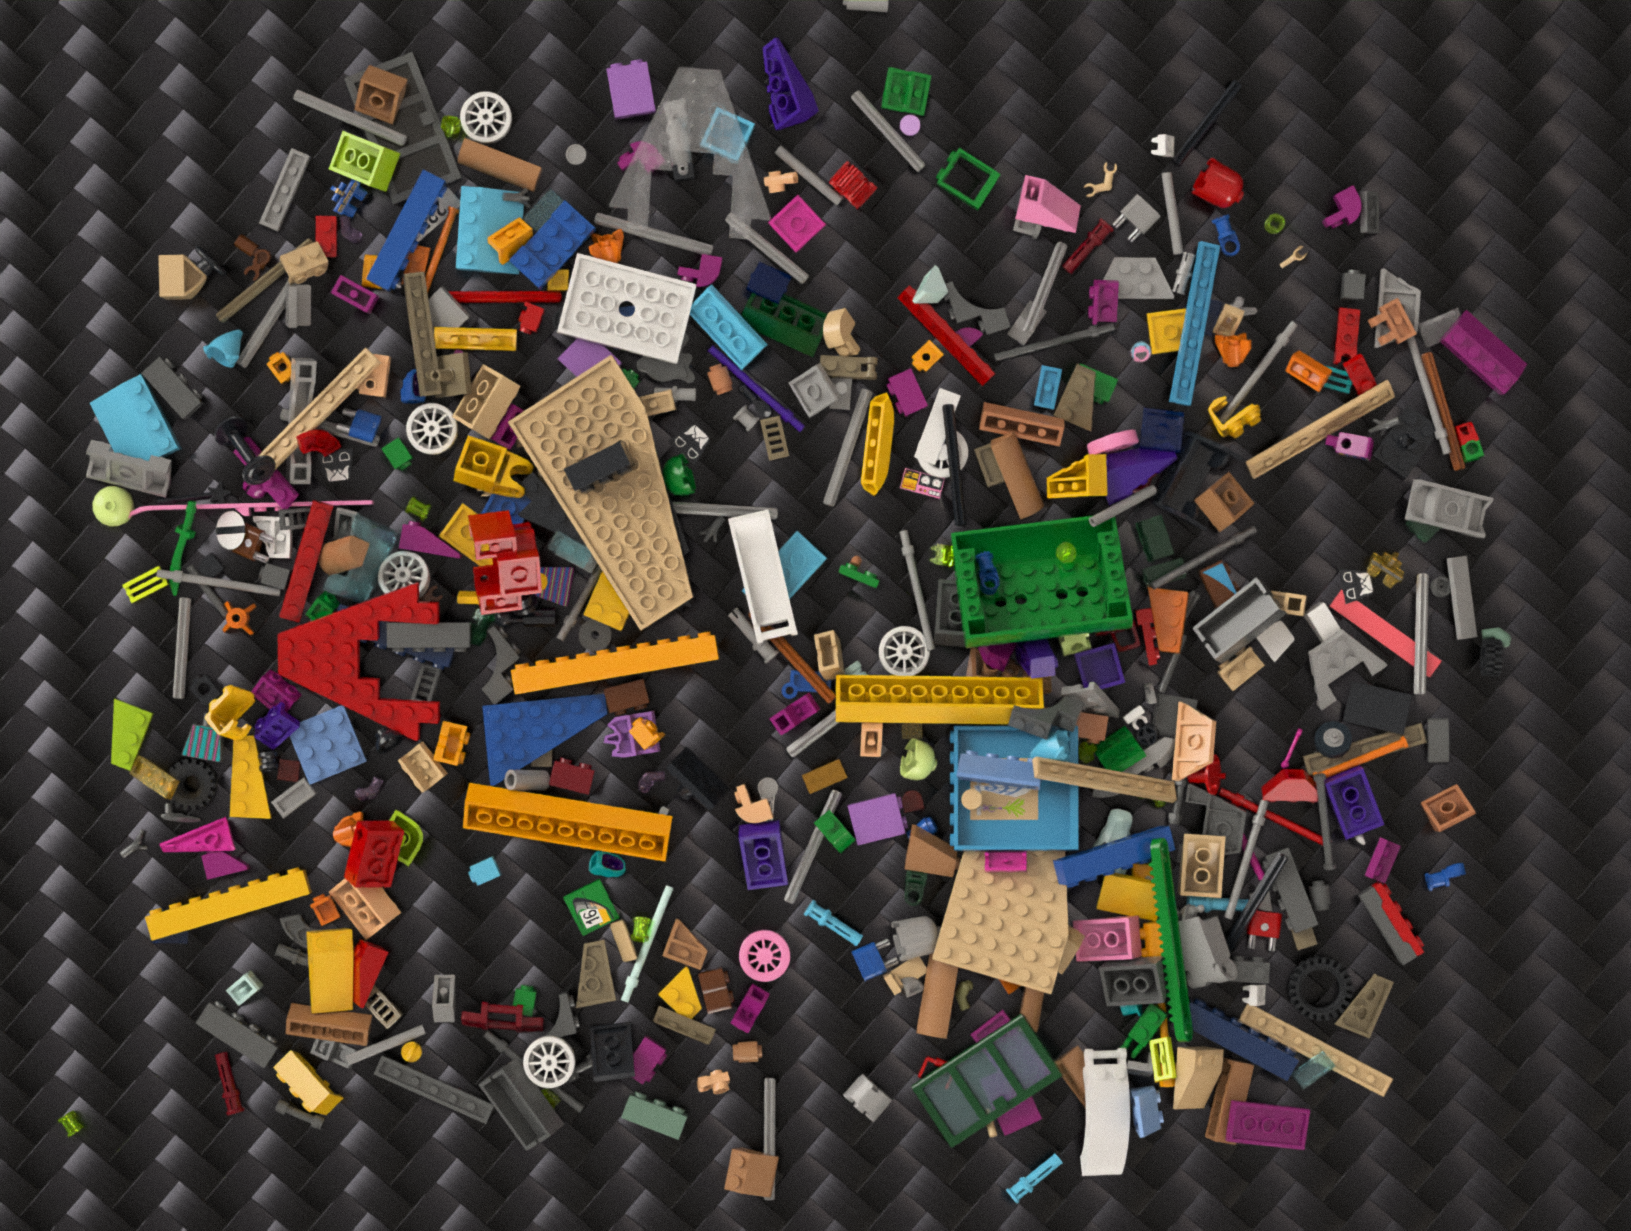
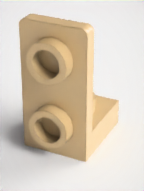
M920 957L907 960L883 977L894 995L902 991V978L914 977L918 979L926 974L927 967Z

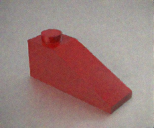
M361 939L353 949V1002L360 1008H364L388 952L381 946Z

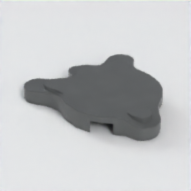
M684 334L677 364L643 356L637 361V369L659 382H670L679 379L689 384L693 383L695 375L689 369L692 355L682 352L689 340L688 335Z

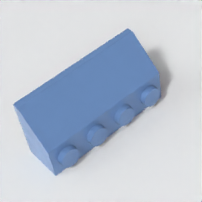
M966 751V754L961 753L957 770L958 780L1041 790L1042 779L1034 778L1031 758H1028L1027 762L1019 761V757L1007 756V759L998 758V754L986 753V756H978V752Z

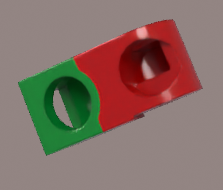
M1467 422L1455 426L1464 463L1482 459L1484 453L1473 423Z

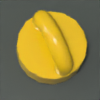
M409 1041L402 1047L401 1055L405 1061L415 1062L421 1057L422 1048L420 1044L415 1041Z

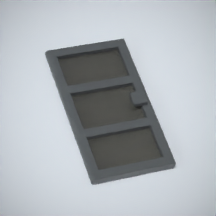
M413 52L374 66L408 79L405 94L393 124L357 111L359 116L407 136L405 144L401 146L365 131L368 141L400 153L387 188L393 205L408 199L423 169L445 180L446 185L462 179ZM366 70L344 78L354 106L357 100L360 81Z

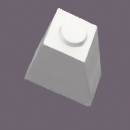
M1324 602L1317 603L1304 614V618L1321 643L1341 630Z

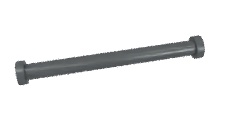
M1318 773L1313 775L1317 786L1325 857L1323 867L1324 870H1333L1336 868V863L1333 862L1324 783L1326 774Z

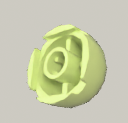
M107 486L101 489L95 495L92 503L96 518L102 524L110 527L127 523L131 519V517L129 518L130 512L135 510L131 494L126 489L118 486Z
M914 738L909 740L905 747L908 750L906 758L904 756L901 758L900 774L907 779L922 780L931 771L936 769L937 759H935L933 748L928 743Z

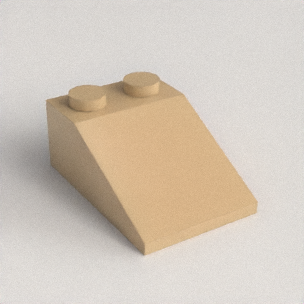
M1184 834L1178 882V893L1180 895L1221 898L1225 836Z
M1206 1046L1177 1048V1078H1175L1173 1109L1205 1107L1222 1071L1223 1049Z

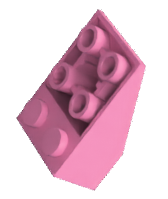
M1025 175L1015 219L1076 233L1081 205L1047 180Z

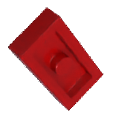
M316 216V241H318L326 258H337V216Z
M1361 354L1343 363L1358 396L1377 386Z

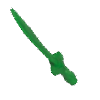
M188 501L184 524L176 527L175 532L179 533L180 537L174 552L170 571H181V559L186 541L195 536L196 532L191 530L194 513H196L197 509L195 501ZM169 579L171 591L176 596L179 583Z

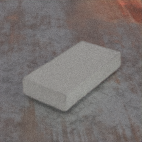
M304 777L271 803L280 815L285 818L317 793Z

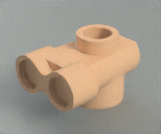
M781 171L768 172L769 176L764 177V184L768 186L769 193L785 191V184L798 183L797 172L781 175Z
M715 1070L710 1073V1076L698 1077L697 1087L699 1092L708 1091V1089H713L714 1094L727 1092L730 1082L728 1072L723 1073L722 1070Z

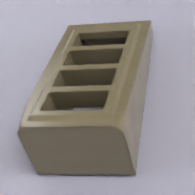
M780 416L760 420L769 461L788 457L789 453ZM778 424V427L766 429V425ZM780 432V435L768 438V433ZM781 439L782 443L770 446L769 442ZM783 447L784 451L772 454L771 450Z
M374 985L365 1006L388 1029L403 1013ZM376 992L378 996L370 1003L368 999ZM382 999L384 1002L376 1009L374 1005ZM387 1005L389 1008L381 1014L379 1011ZM393 1011L394 1015L387 1021L385 1017Z

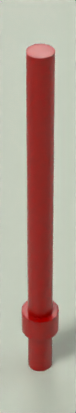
M1222 787L1220 788L1218 795L1232 801L1233 805L1242 806L1257 813L1259 805L1245 799V796L1239 793L1234 794ZM1266 809L1265 818L1323 846L1321 835Z

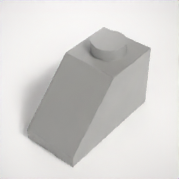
M435 975L432 1002L434 1022H455V975Z

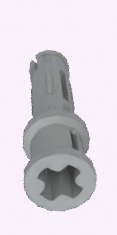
M737 607L733 611L738 618L732 612L728 617L751 641L753 650H757L765 659L764 663L767 664L779 651L775 650L768 640H763L764 643L757 644L754 627Z

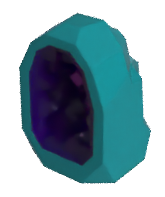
M596 851L589 862V871L592 874L608 878L619 877L624 874L626 869L625 862L621 857L605 851Z

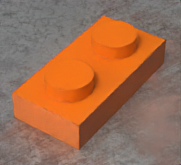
M418 245L414 253L410 252L407 258L410 261L403 274L426 273L431 248Z

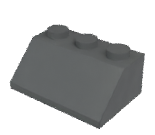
M1151 956L1125 960H1106L1099 967L1106 1005L1122 1006L1164 1003L1167 990L1165 988L1167 981L1164 978L1167 974L1163 972L1166 965L1162 964V961L1165 960V957Z

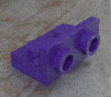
M283 702L273 706L265 717L257 720L254 726V738L273 750L300 727V721L284 711L285 704Z

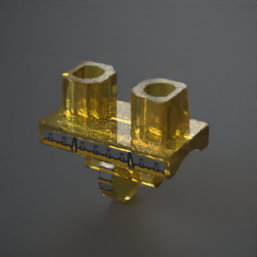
M1373 552L1366 571L1373 577H1376L1380 570L1385 572L1386 576L1382 582L1390 588L1398 581L1401 583L1405 573L1399 569L1402 562L1397 560L1399 556L1397 552H1394L1392 556L1385 552L1382 557Z

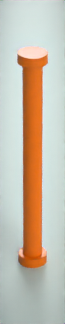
M448 206L447 210L449 212L425 276L427 294L456 214L460 212L459 209Z
M1402 736L1398 741L1319 773H1324L1326 778H1329L1402 747L1405 749L1409 746L1405 737Z

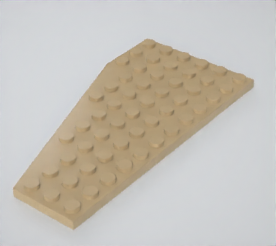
M610 355L511 419L508 423L633 620L642 631L693 598V593L646 407L613 355ZM619 441L626 444L635 463V466L631 467V472L623 476L616 474L613 476V481L604 485L598 483L594 485L595 489L586 494L574 491L564 471L565 468Z
M964 851L932 960L1052 994L1069 936L1067 885L1058 883L1053 860L1065 857V851H1027V872H985V851Z

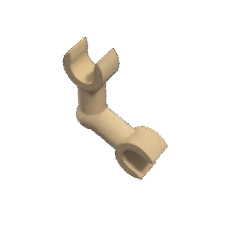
M1107 162L1105 163L1104 183L1097 185L1088 183L1084 186V188L1091 187L1093 189V193L1086 195V197L1091 198L1095 193L1112 189L1113 174L1117 170L1116 164L1113 171H1108L1106 168Z

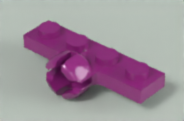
M250 437L244 438L255 455L258 456L262 451ZM235 449V455L241 460V462L244 465H247L242 456ZM277 469L271 478L262 484L249 485L245 481L243 482V489L245 491L248 487L250 488L247 491L249 496L255 499L263 498L268 492L282 509H288L299 495Z

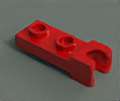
M1339 308L1334 365H1338L1341 362L1342 356L1350 360L1357 355L1360 310Z
M1151 608L1135 610L1137 624L1142 625L1148 664L1155 665L1157 660L1160 659L1159 648H1154L1153 639H1157L1155 627L1150 626V623L1154 622Z

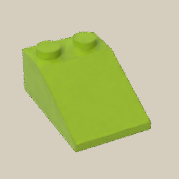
M342 131L329 170L386 192L400 153Z

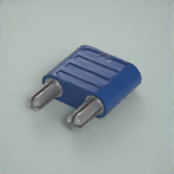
M344 408L342 414L353 417L354 420L351 427L338 423L336 430L349 433L348 436L373 443L382 416L360 409L354 411Z
M889 939L876 944L872 942L852 951L864 981L887 972L888 968L899 964V961H896L898 960L896 957L883 962L878 950L890 945Z

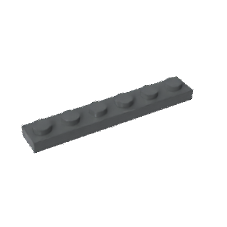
M385 1055L381 1056L374 1075L484 1124L487 1123L494 1108L491 1102Z

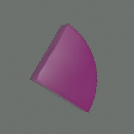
M962 328L955 332L962 337L969 347L983 335V333L974 328Z

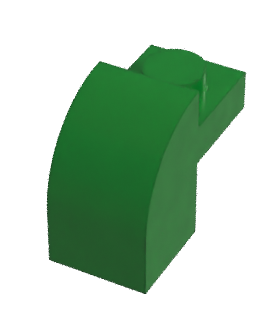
M830 809L814 822L839 853H842L856 841L855 837Z

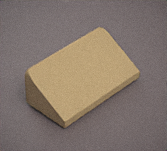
M621 919L611 923L610 928L622 960L627 962L637 959L638 955L625 920Z

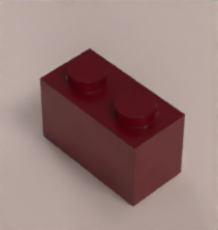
M560 758V761L555 760L549 785L589 795L596 771L591 769L592 765L581 762L579 766L571 764L572 760Z

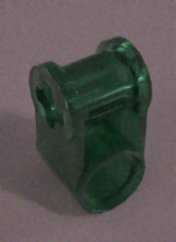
M906 870L904 900L908 905L916 906L922 901L927 873ZM912 875L921 876V878L912 877ZM910 891L918 893L919 898L916 902L908 901L907 895Z

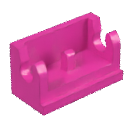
M985 851V872H1027V851Z

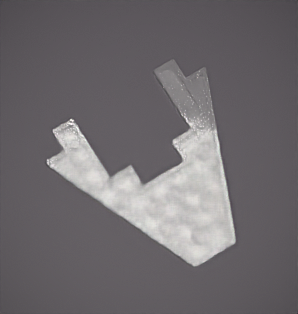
M678 67L609 207L628 209L627 229L648 231L652 169L672 171L674 150L714 153L713 174L733 176L729 238L750 239L751 219L771 220V215L722 72L716 69Z

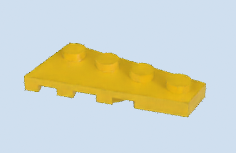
M247 735L239 741L233 740L230 817L271 819L264 776L259 771L260 760L257 756L259 754L257 741L253 735Z

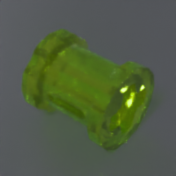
M1279 214L1270 215L1265 221V229L1271 234L1279 233L1285 226V219ZM1273 219L1275 222L1279 221L1280 223L1277 229H1275V226L1270 225Z
M412 496L405 513H412L420 517L421 521H424L432 505H425Z
M634 917V931L631 934V939L637 942L649 941L647 933L651 920L646 917Z
M73 1110L57 1120L59 1123H62L68 1132V1137L84 1128L83 1124L80 1125L74 1116L75 1112Z

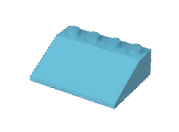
M461 186L456 256L457 270L519 275V269L511 264L510 261L504 265L499 262L498 252L488 244L487 239L520 217L523 220L524 205L513 201H503L502 199L503 193L519 192Z
M142 374L120 384L90 402L115 453H122L123 455L149 461L151 455L166 457L182 449L148 380Z

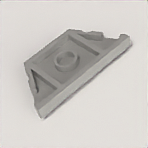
M1114 257L1103 280H1118V299H1174L1172 290L1156 258Z
M1380 269L1377 315L1381 314L1378 309L1379 307L1398 298L1413 328L1418 332L1421 291L1407 284L1401 278H1397L1389 273L1386 269ZM1385 321L1376 325L1374 348L1381 347L1377 339L1390 332Z
M1089 682L1087 688H1083L1081 684L1062 687L1061 696L1063 698L1066 695L1084 702L1082 712L1119 718L1120 710L1095 682Z

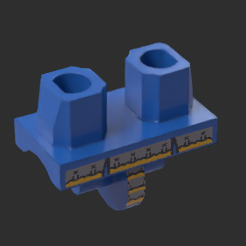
M351 179L346 189V184L343 182L340 183L338 188L332 186L330 190L335 192L331 200L337 202L339 199L333 211L340 215L344 214L353 217L357 208L349 203L354 196L362 201L367 194V191L360 186L361 183Z

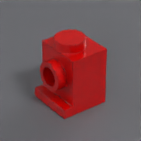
M525 301L524 306L527 309L526 311L522 310L518 321L521 322L519 331L531 335L532 332H538L546 310Z

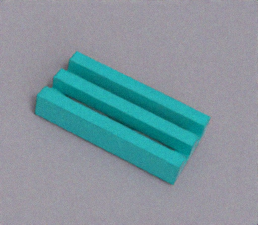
M1326 366L1332 370V373L1346 376L1348 380L1330 376L1328 380L1345 384L1346 387L1342 388L1329 383H1325L1323 387L1349 394L1352 382L1347 372Z

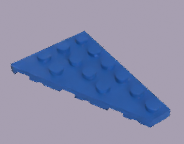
M605 694L482 706L490 786H494L504 780L508 770H520L607 715Z

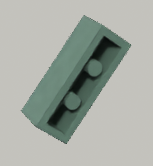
M635 1091V1094L630 1093L621 1118L679 1140L688 1114L684 1113L685 1110L677 1106L670 1108L665 1106L666 1102L656 1098L652 1101L646 1098V1094Z

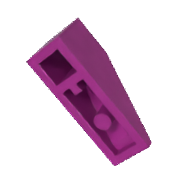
M409 521L408 525L403 524L399 548L462 558V554L428 529L420 527L421 523Z

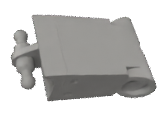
M1188 904L1180 911H1177L1178 918L1182 917V921L1178 922L1185 971H1188V985L1192 989L1209 986L1212 982L1222 983L1235 980L1238 971L1234 962L1229 959L1230 952L1218 917L1215 916L1202 920L1199 916L1197 917V913H1202L1205 910L1204 906L1198 905L1196 907L1195 905Z

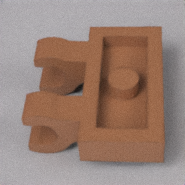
M1398 298L1379 307L1378 309L1381 314L1368 320L1371 328L1383 321L1386 322L1390 332L1377 339L1381 346L1393 339L1399 344L1417 334Z

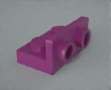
M1094 280L1093 286H1090L1089 299H1093L1092 306L1088 307V318H1092L1093 325H1097V322H1117L1118 280Z
M272 670L265 673L251 691L254 697L269 709L283 702L286 713L302 695L294 686L287 683L278 673Z
M1380 837L1365 876L1386 883L1400 850V845Z

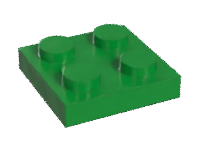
M846 563L845 566H840L838 573L877 588L879 580L876 579L877 575L868 571L862 574L857 571L858 567Z

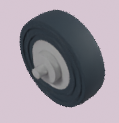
M1326 722L1316 731L1315 746L1325 757H1342L1351 747V732L1340 722Z

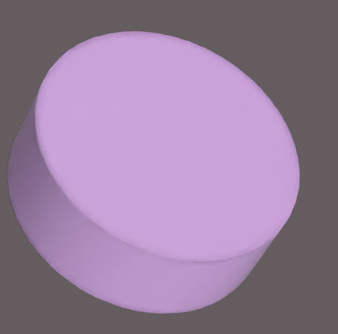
M914 115L903 117L900 122L901 132L906 136L916 135L920 130L919 119Z

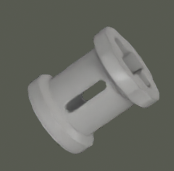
M746 405L733 417L734 420H738L743 424L747 431L760 419L747 410Z

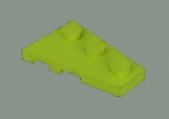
M114 699L111 764L132 771L154 713Z

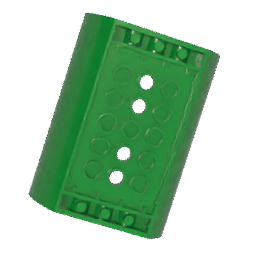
M1092 516L951 533L954 572L965 647H983L1132 628L1133 617L1115 516L1095 527L1089 523V518ZM989 551L993 553L992 561L997 569L999 578L998 590L993 595H986L980 590V568L975 558L980 552ZM987 581L984 583L986 587H995L993 582ZM1079 591H1086L1088 595L1080 597L1077 593ZM1064 593L1067 595V598L1058 599L1056 596ZM1019 598H1024L1026 600V603L1018 604L1016 603V600ZM997 601H1004L1006 605L998 607L995 603Z

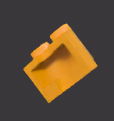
M443 721L433 760L456 766L458 764L463 765L466 754L462 752L464 744L468 745L471 734L467 732V726Z

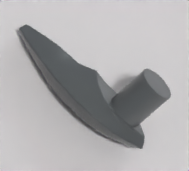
M173 803L164 804L165 814H162L161 817L165 820L183 823L201 821V818L173 813Z

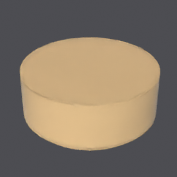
M968 789L963 793L961 801L966 809L976 810L982 804V796L977 790Z

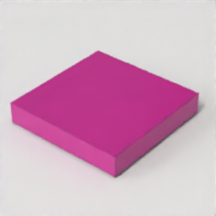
M799 195L768 222L795 253L826 226Z

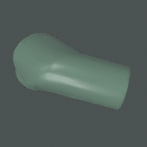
M1496 627L1481 630L1483 640L1491 638L1501 639L1504 648L1510 645L1511 636L1503 629Z

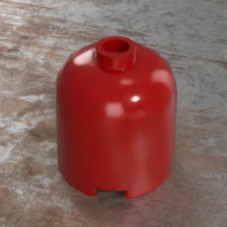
M1210 158L1206 163L1209 167L1205 172L1201 171L1193 185L1195 190L1192 191V194L1220 208H1228L1235 201L1239 203L1244 195L1241 175L1215 158Z

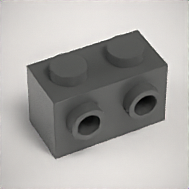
M1232 956L1231 960L1236 965L1238 975L1235 980L1231 981L1269 984L1270 963L1265 961L1264 957H1252V960H1245L1244 956Z

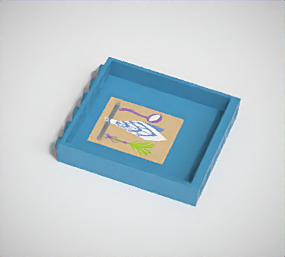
M954 726V731H950V743H954V752H950V764H954V772H950V784H954V793H950V805H954V813H950V826H954V834H950V846H954L955 851H1079L1078 786L1042 779L1041 790L964 781L957 778L961 753L966 754V751L978 752V756H986V753L998 754V758L1007 759V756L1019 757V761L1027 762L1031 751L1042 739L1041 737L1011 726ZM1053 726L1051 732L1062 730L1063 728ZM1076 726L1074 732L1067 730V735L1070 737V741L1067 742L1070 750L1069 762L1078 764V726ZM968 789H975L982 796V804L976 810H968L962 804L961 797Z

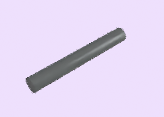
M193 564L186 568L189 574L201 576ZM198 584L221 615L226 617L228 610L209 585Z
M1183 635L1181 651L1187 638L1186 635ZM1179 653L1171 654L1157 691L1166 692L1179 659Z

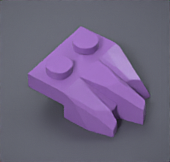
M654 711L615 717L608 723L609 728L613 729L614 733L606 735L604 743L616 745V749L612 751V756L624 758L660 751L659 741L652 748L644 750L629 732L633 728L632 723L639 717H642L644 720H650L656 725Z

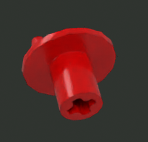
M1214 754L1213 763L1187 776L1189 783H1206L1208 793L1216 795L1221 779L1226 778V773H1221L1220 760Z

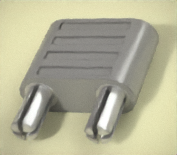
M1136 194L1120 211L1121 215L1115 220L1113 226L1116 225L1115 228H1119L1127 219L1136 228L1128 237V240L1131 239L1130 242H1133L1141 233L1144 235L1160 218V215L1143 198Z

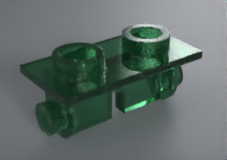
M478 605L471 617L477 621L476 624L471 623V644L480 646L486 638L489 625L494 621L495 613L481 615Z

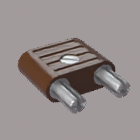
M244 522V539L240 546L232 549V552L252 561L259 560L263 563H268L269 557L260 554L263 541L273 544L275 538L265 534L264 530Z

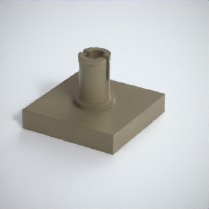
M468 353L437 356L438 369L432 370L430 377L432 381L441 383L442 394L435 395V398L472 394Z

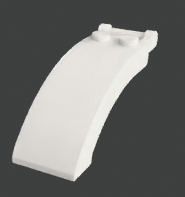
M769 510L729 518V525L757 644L764 643L763 640L789 634L791 636L798 635ZM786 621L789 623L787 627L761 632L760 627Z
M1125 1048L1103 1051L1085 1049L1084 1051L1085 1067L1083 1068L1086 1101V1126L1083 1151L1080 1156L1082 1176L1121 1175L1123 1172L1130 1131V1093L1126 1065L1127 1052ZM1117 1058L1118 1063L1094 1065L1093 1060Z

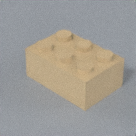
M483 364L471 383L472 394L464 395L452 418L490 439L496 431L500 420L506 414L510 403L516 397L520 385Z

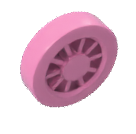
M1126 430L1094 440L1087 444L1089 454L1107 455L1134 446L1139 442L1136 430Z
M771 930L755 931L746 937L740 947V965L743 971L754 980L761 982L773 981L783 975L789 966L790 949L788 943L777 932ZM762 940V948L756 944L757 941ZM765 940L771 941L768 947H765ZM773 943H775L779 947L777 949L771 950ZM752 945L758 950L757 952L749 951ZM781 952V957L773 956L774 953ZM748 954L756 955V958L749 961ZM772 959L779 960V965L776 966ZM758 961L759 964L757 965L756 969H754L751 966V963ZM769 963L774 968V970L768 972L767 964ZM761 964H764L765 972L758 971Z

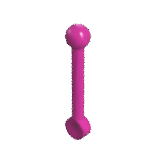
M1300 728L1296 732L1285 761L1281 763L1284 769L1289 767V759L1302 733Z

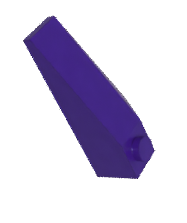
M774 38L763 47L765 72L769 75L770 84L767 86V93L771 94L772 103L769 105V112L775 129L781 130L807 121L819 110L812 91L779 38Z
M1170 443L1107 454V496L1105 498L1108 504L1111 505L1129 497L1140 484L1145 485L1148 482L1147 479L1153 474L1160 473L1176 461L1177 456Z

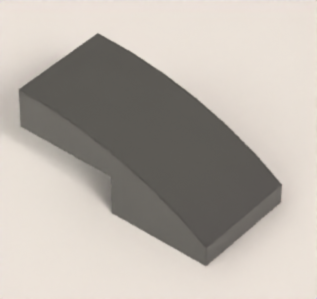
M1427 718L1428 762H1449L1448 718Z
M315 1039L310 1053L326 1061H332L347 1069H351L353 1064H348L346 1055L359 1050L342 1042Z

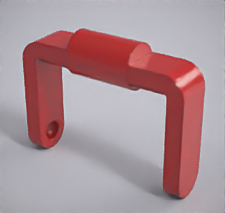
M926 1057L918 1077L921 1078L928 1061L938 1067L947 1061L940 1058ZM951 1075L945 1086V1089L947 1090L953 1079Z

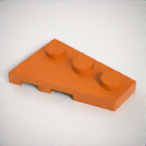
M1148 587L1159 651L1180 654L1189 593L1159 588L1154 590Z

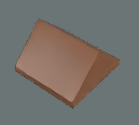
M1457 784L1421 802L1434 831L1441 832L1476 814Z

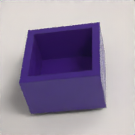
M1114 643L1073 654L1083 688H1087L1089 682H1095L1101 689L1125 683Z

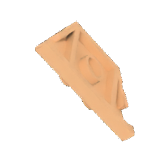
M1178 702L1172 780L1180 781L1213 763L1216 721L1183 702Z

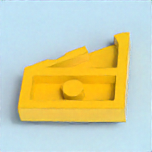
M687 966L658 994L678 1014L692 1019L702 1009Z

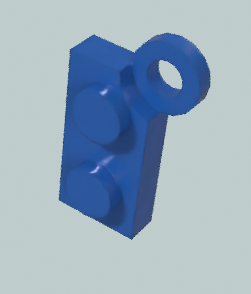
M791 670L790 682L784 684L781 690L783 696L788 699L794 698L798 691L817 692L798 670ZM814 671L831 689V680L825 681L820 672ZM787 687L794 689L791 695L786 693Z

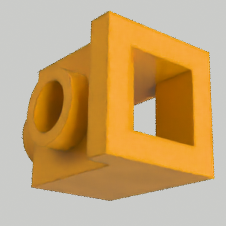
M928 340L911 357L914 360L912 365L919 372L923 370L926 373L944 354ZM923 354H929L930 359L928 361H924L922 359Z
M276 352L269 357L270 362L267 363V366L279 382L284 385L291 380L292 361L285 352ZM282 363L286 364V370L281 371L279 368Z
M639 717L632 723L633 728L629 731L644 750L652 748L665 736L663 732H657V727L652 721L644 720L642 717Z

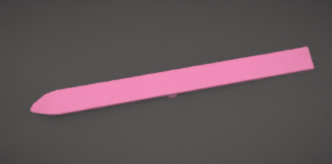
M373 500L321 501L333 506L374 505ZM293 502L290 507H310L312 502ZM278 503L196 505L197 509L235 508L243 516H252V508H254V512H266L267 508L275 507V511L282 510ZM187 505L139 507L130 512L129 518L145 511L186 510Z

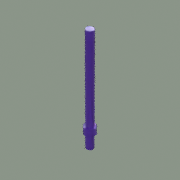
M714 345L708 350L711 355L780 414V418L784 422H789L799 432L804 429L805 426L793 416L794 413L791 410H786Z

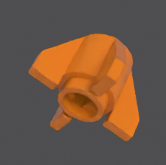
M622 229L616 230L612 235L606 234L601 236L595 233L592 234L594 244L589 246L590 254L595 258L618 264V261L621 260L624 239Z
M1241 333L1237 336L1215 335V344L1223 358V363L1227 364L1228 367H1238L1240 363L1244 362L1251 350V340H1247V333Z
M229 601L224 603L228 613L226 615L227 624L222 629L223 632L226 633L231 628H243L248 634H254L255 632L248 625L250 620L249 613L257 606L253 603L246 609L234 608ZM235 614L240 616V620L238 622H235Z
M360 811L352 816L344 817L334 828V840L340 845L351 847L357 821H363V813Z

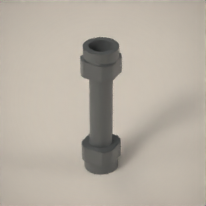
M1187 777L1180 781H1175V785H1177V800L1173 804L1172 813L1169 812L1168 823L1180 825L1183 815H1180L1185 787H1188L1189 783Z
M281 1099L275 1108V1111L283 1115L285 1113L311 1123V1127L321 1129L325 1120L320 1115L315 1114L313 1116L289 1105V1102Z

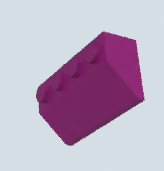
M1465 310L1439 340L1499 395L1505 394L1512 387L1527 366L1518 355L1468 310Z

